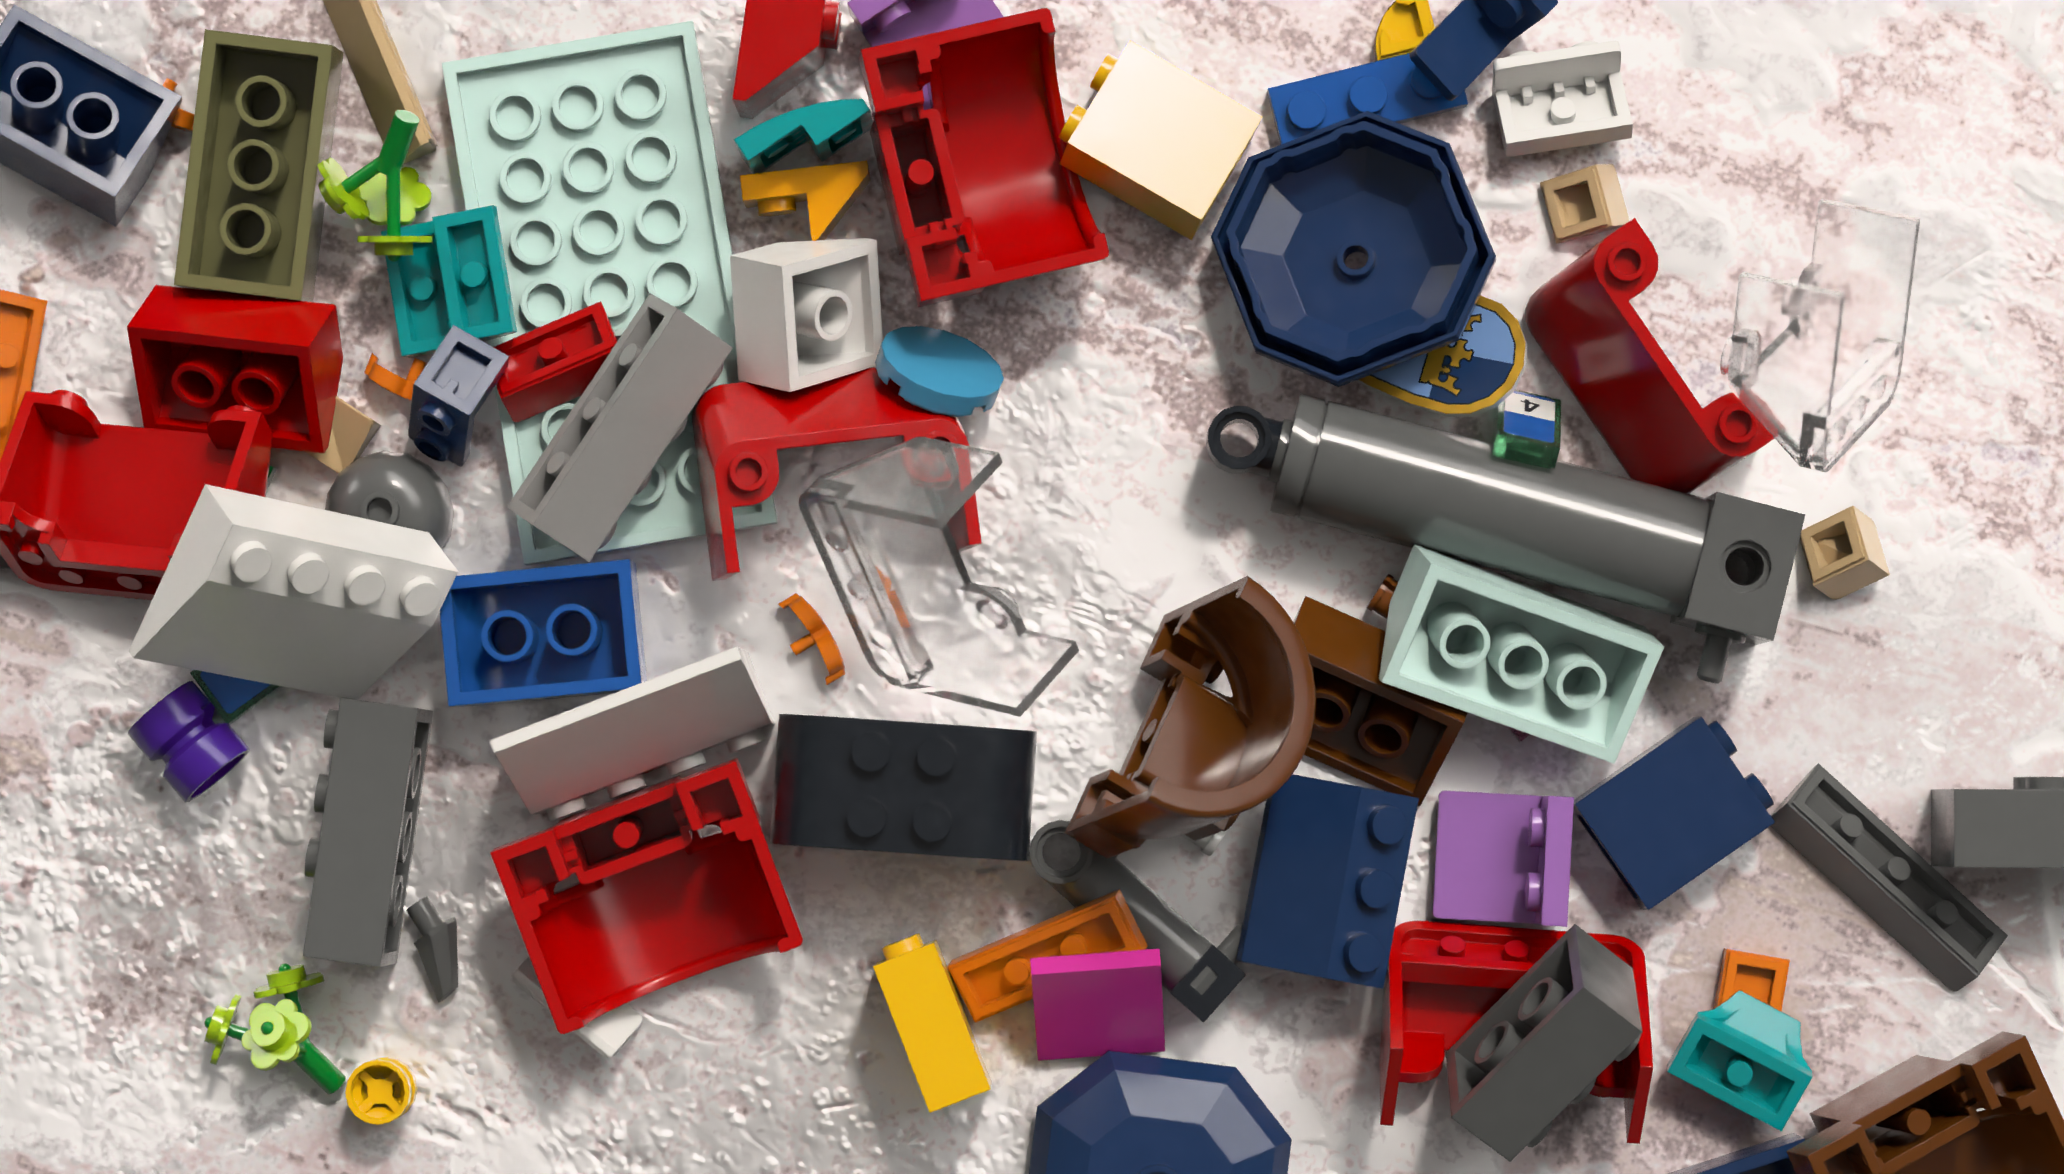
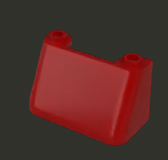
M1633 218L1540 286L1528 300L1525 308V322L1533 338L1630 479L1690 494L1781 435L1782 431L1765 406L1757 398L1744 392L1728 393L1717 398L1704 408L1701 407L1629 302V300L1643 292L1654 281L1658 271V255L1654 245L1637 220Z
M55 390L52 393L25 391L0 460V554L10 569L20 579L42 589L152 600L205 484L266 497L273 439L272 430L262 412H257L249 407L240 405L230 406L227 410L214 412L207 426L208 433L101 424L95 413L88 407L87 401L74 392L67 390Z

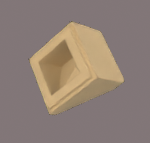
M336 396L329 447L324 454L306 453L337 473H340L361 456L381 425Z
M1855 506L1842 510L1801 531L1800 542L1812 584L1831 599L1837 600L1890 575L1874 521Z

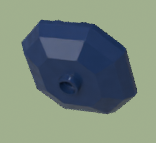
M1369 111L1248 157L1211 235L1213 245L1256 354L1337 387L1459 341L1497 260L1450 143ZM1354 252L1364 253L1368 257L1366 265L1360 269L1348 268L1345 265V260Z
M1107 1051L1037 1106L1029 1174H1288L1292 1139L1234 1066Z

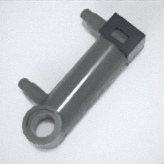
M1057 820L1041 827L1031 841L1029 853L1032 866L1037 873L1075 908L1120 889L1148 945L1146 949H1160L1162 986L1204 1023L1246 976L1236 966L1239 962L1236 958L1243 923L1237 924L1216 948L1117 859L1118 855L1105 858L1077 841L1080 847V857L1076 865L1064 871L1049 867L1043 858V845L1052 835L1065 833L1070 821Z

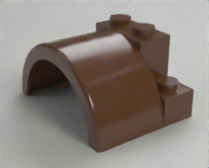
M1249 576L1163 616L1140 667L1141 670L1161 682L1119 774L1110 769L1089 779L1065 834L1105 858L1113 857L1131 849H1137L1146 839H1165L1186 835L1192 840L1197 841L1228 830L1240 813L1266 801L1294 773L1305 754L1314 724L1316 696L1313 670L1303 639L1290 616L1264 587ZM1224 670L1233 697L1225 696L1203 684L1204 682L1208 684L1213 683Z
M2002 1031L1950 1061L1915 1055L1810 1113L1818 1134L1786 1151L1797 1174H2064V1119L2026 1036Z

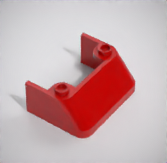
M876 368L865 369L792 392L749 382L722 384L709 389L698 399L693 408L692 425L712 581L725 580L740 572L732 508L759 504L774 492L779 481L778 449L902 436L904 458L910 472L925 483L941 484L949 553L962 552L982 544L970 447L959 418L932 413L908 403L903 397L898 395L901 386L893 382L891 378L886 385L878 376Z
M1408 921L1395 927L1384 985L1379 1057L1380 1125L1393 1126L1399 1082L1414 1084L1426 1082L1437 1077L1443 1068L1445 1051H1448L1567 931L1432 921ZM1588 933L1633 968L1642 1025L1641 1037L1635 1049L1622 1061L1614 1060L1597 1076L1590 1094L1602 1098H1624L1627 1143L1640 1144L1653 1072L1645 955L1643 950L1628 938L1611 934Z

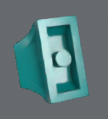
M1743 991L1736 992L1731 998L1713 1010L1697 1012L1667 1064L1668 1073L1780 1131L1785 1127L1813 1077L1812 1070L1803 1058L1800 1039L1801 1022Z

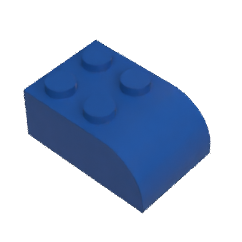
M630 559L456 576L440 609L449 707L504 704L616 693L647 681L636 563Z

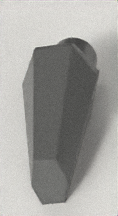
M427 896L410 906L406 911L422 935L414 945L418 949L439 1003L458 987L457 920L453 917L444 922Z

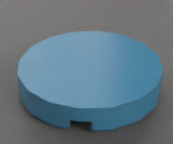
M924 326L900 327L887 333L875 361L880 379L887 385L891 378L893 382L901 386L898 395L903 397L905 401L932 413L954 417L972 415L974 407H981L983 412L991 409L1004 380L1000 365L987 351L961 336L945 330Z

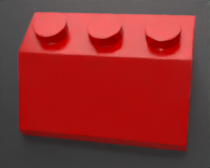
M155 285L127 325L144 428L208 433L207 426L214 412L227 410L230 406L240 405L249 407L257 412H262L272 430V448L325 453L329 447L343 363L336 305Z

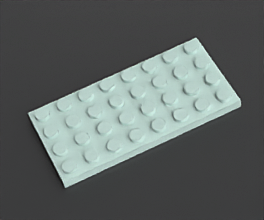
M687 21L442 63L465 208L470 210L490 205L497 207L517 327L516 333L488 340V344L492 347L600 301L619 340L651 293L676 307L733 347L724 360L723 370L719 378L713 385L705 389L702 395L718 385L744 382L738 380L730 255H733L694 22ZM495 385L513 497L581 396L521 422H514L503 404ZM693 408L688 414V421L683 432L668 444L652 468V475L646 487L632 498L617 520L616 530L610 541L598 549L595 554L706 536L692 425ZM773 493L759 504L732 508L735 531L778 523ZM516 514L524 565L529 566L580 557Z

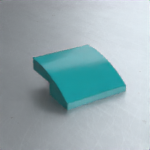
M863 99L821 102L797 108L769 119L738 136L734 141L741 157L752 173H762L807 142L821 162H824L871 129L873 119L871 111Z
M490 205L432 217L433 221L401 227V236H432L433 243H413V255H400V259L396 262L390 261L388 256L385 255L401 356L411 358L435 353L453 325L483 342L517 332L496 206ZM387 230L381 231V235L387 236Z

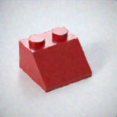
M746 0L732 99L740 117L753 119L824 66L826 48L837 50L842 25V12H839V1Z

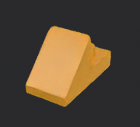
M867 160L740 175L742 199L745 207H758L759 216L767 217L795 213L797 211L796 202L807 201L812 241L825 240L871 181Z

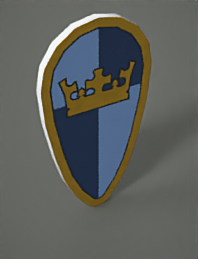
M1480 295L1459 341L1356 381L1418 409L1446 417H1473L1496 408L1515 391L1526 369L1528 345L1519 321L1503 304Z

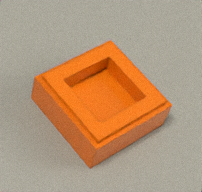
M1724 948L1714 1009L1731 998L1736 992L1743 991L1782 1011L1790 960Z

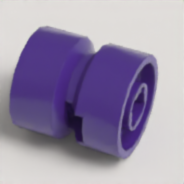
M193 681L181 685L160 700L128 731L130 738L150 761L162 759L166 763L163 777L185 803L190 802L212 787L239 764L250 751V748L228 722L215 724L212 720L215 710L214 705Z

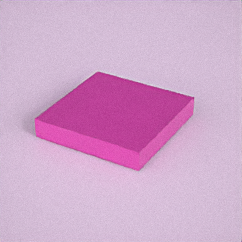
M1160 949L1030 958L1038 1061L1102 1056L1107 1051L1132 1054L1165 1051Z

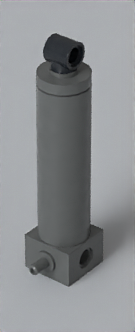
M1301 393L1292 421L1284 419L1282 422L1263 417L1260 412L1248 406H1233L1224 409L1213 419L1206 438V448L1209 457L1218 468L1234 474L1246 472L1268 477V481L1276 483L1270 507L1272 512L1291 517L1298 515V518L1410 548H1413V545L1416 544L1464 562L1672 615L1670 623L1695 629L1696 633L1706 636L1697 676L1700 680L1716 684L1722 681L1732 642L1738 644H1745L1746 642L1758 645L1774 641L1806 515L1721 492H1716L1703 498L1332 401L1325 403L1324 399ZM1234 423H1243L1249 426L1254 431L1257 439L1256 449L1250 455L1244 457H1234L1228 454L1223 449L1220 441L1222 430ZM1730 553L1740 556L1746 562L1748 578L1744 585L1734 583L1726 573L1725 564Z

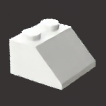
M859 238L777 242L730 255L738 380L792 392L876 366L875 361L883 342L877 240Z

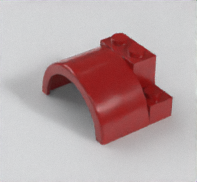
M1047 8L860 50L858 59L873 117L870 136L899 255L906 254L918 308L979 294L984 287L1097 262L1109 256L1105 233H1101L1092 218L1078 174L1060 165L1067 143L1059 138L1065 125L1055 64L1054 37L1056 31L1052 14ZM927 84L931 109L924 110V94L922 89ZM963 240L966 253L960 251L956 242Z
M738 758L681 778L680 775L565 817L560 819L553 827L492 850V859L559 1033L566 1034L580 1029L595 1018L625 1003L686 978L749 957L770 952L783 953L802 944L803 938L759 824L760 816ZM706 825H716L721 828V830L702 835L701 829ZM573 873L577 876L579 882L554 892L555 885L558 882L570 877Z

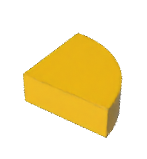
M1396 0L1387 9L1376 32L1374 45L1376 61L1410 53L1435 28L1428 0Z

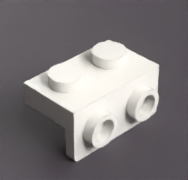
M1584 41L1569 48L1537 53L1533 51H1520L1493 61L1492 97L1506 158L1632 138L1633 123L1620 73L1622 53L1618 41L1601 43Z

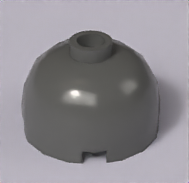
M380 451L359 457L338 474L327 493L325 506L327 511L429 532L441 549L445 547L451 536L454 509L448 487L432 467L406 453Z

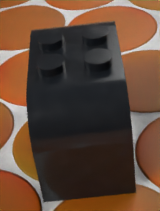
M779 714L770 844L1029 861L1037 731Z

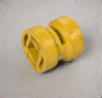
M383 1057L365 1062L356 1068L347 1081L345 1094L347 1104L356 1117L365 1123L379 1125L392 1122L407 1113L416 1100L418 1087L415 1075L408 1065L398 1059Z

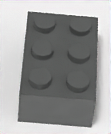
M1574 924L1446 1052L1451 1118L1509 1162L1526 1146L1534 1147L1540 1143L1549 1132L1553 1119L1570 1103L1575 1105L1584 1100L1593 1089L1597 1076L1614 1060L1622 1061L1637 1046L1642 1033V1025L1633 968Z

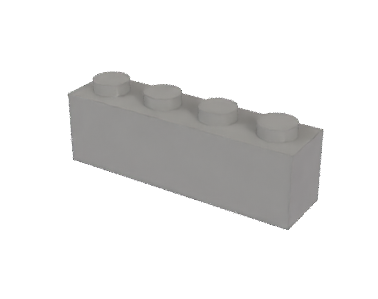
M650 293L507 508L590 562L597 550L605 546L612 538L616 530L617 520L632 498L639 494L648 484L652 475V468L668 444L683 432L688 421V414L704 390L713 385L719 378L723 370L724 360L733 347L676 307Z

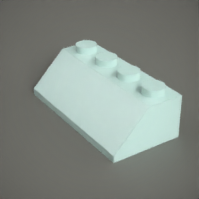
M1414 544L1389 604L1379 679L1382 683L1615 764L1664 646L1643 625Z

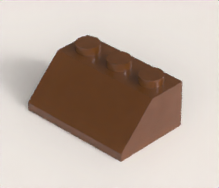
M1305 596L1293 621L1307 649L1315 682V718L1311 738L1304 755L1386 792L1419 798L1418 806H1421L1460 732L1468 712L1382 683L1379 679L1386 631Z

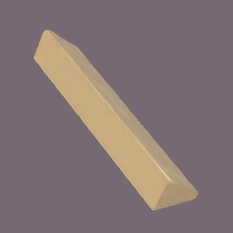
M323 0L383 143L395 111L406 110L418 116L420 121L404 164L436 151L437 142L377 0Z

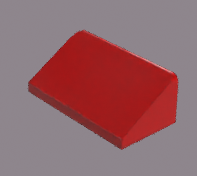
M601 301L494 346V348L509 356L508 367L497 382L496 387L503 404L514 422H521L583 394L618 341Z

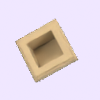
M1596 164L1540 182L1556 244L1616 229L1629 222L1617 172L1613 164Z

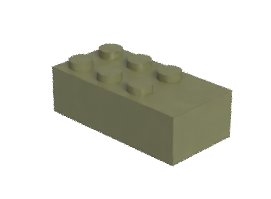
M205 29L174 285L190 289L313 302L325 200L318 186L319 182L324 178L319 172L317 165L331 157L344 52L328 44Z

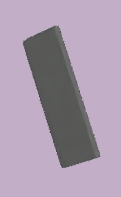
M1819 763L1813 767L1771 814L1775 821L1771 827L1953 992L1959 991L1976 979L2008 935Z

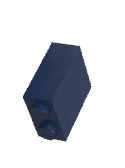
M1702 716L1693 717L1574 800V814L1640 909L1650 910L1775 823L1767 811L1768 808L1774 805L1771 796L1753 773L1745 778L1730 758V756L1737 752V749L1729 735L1716 720L1707 725Z

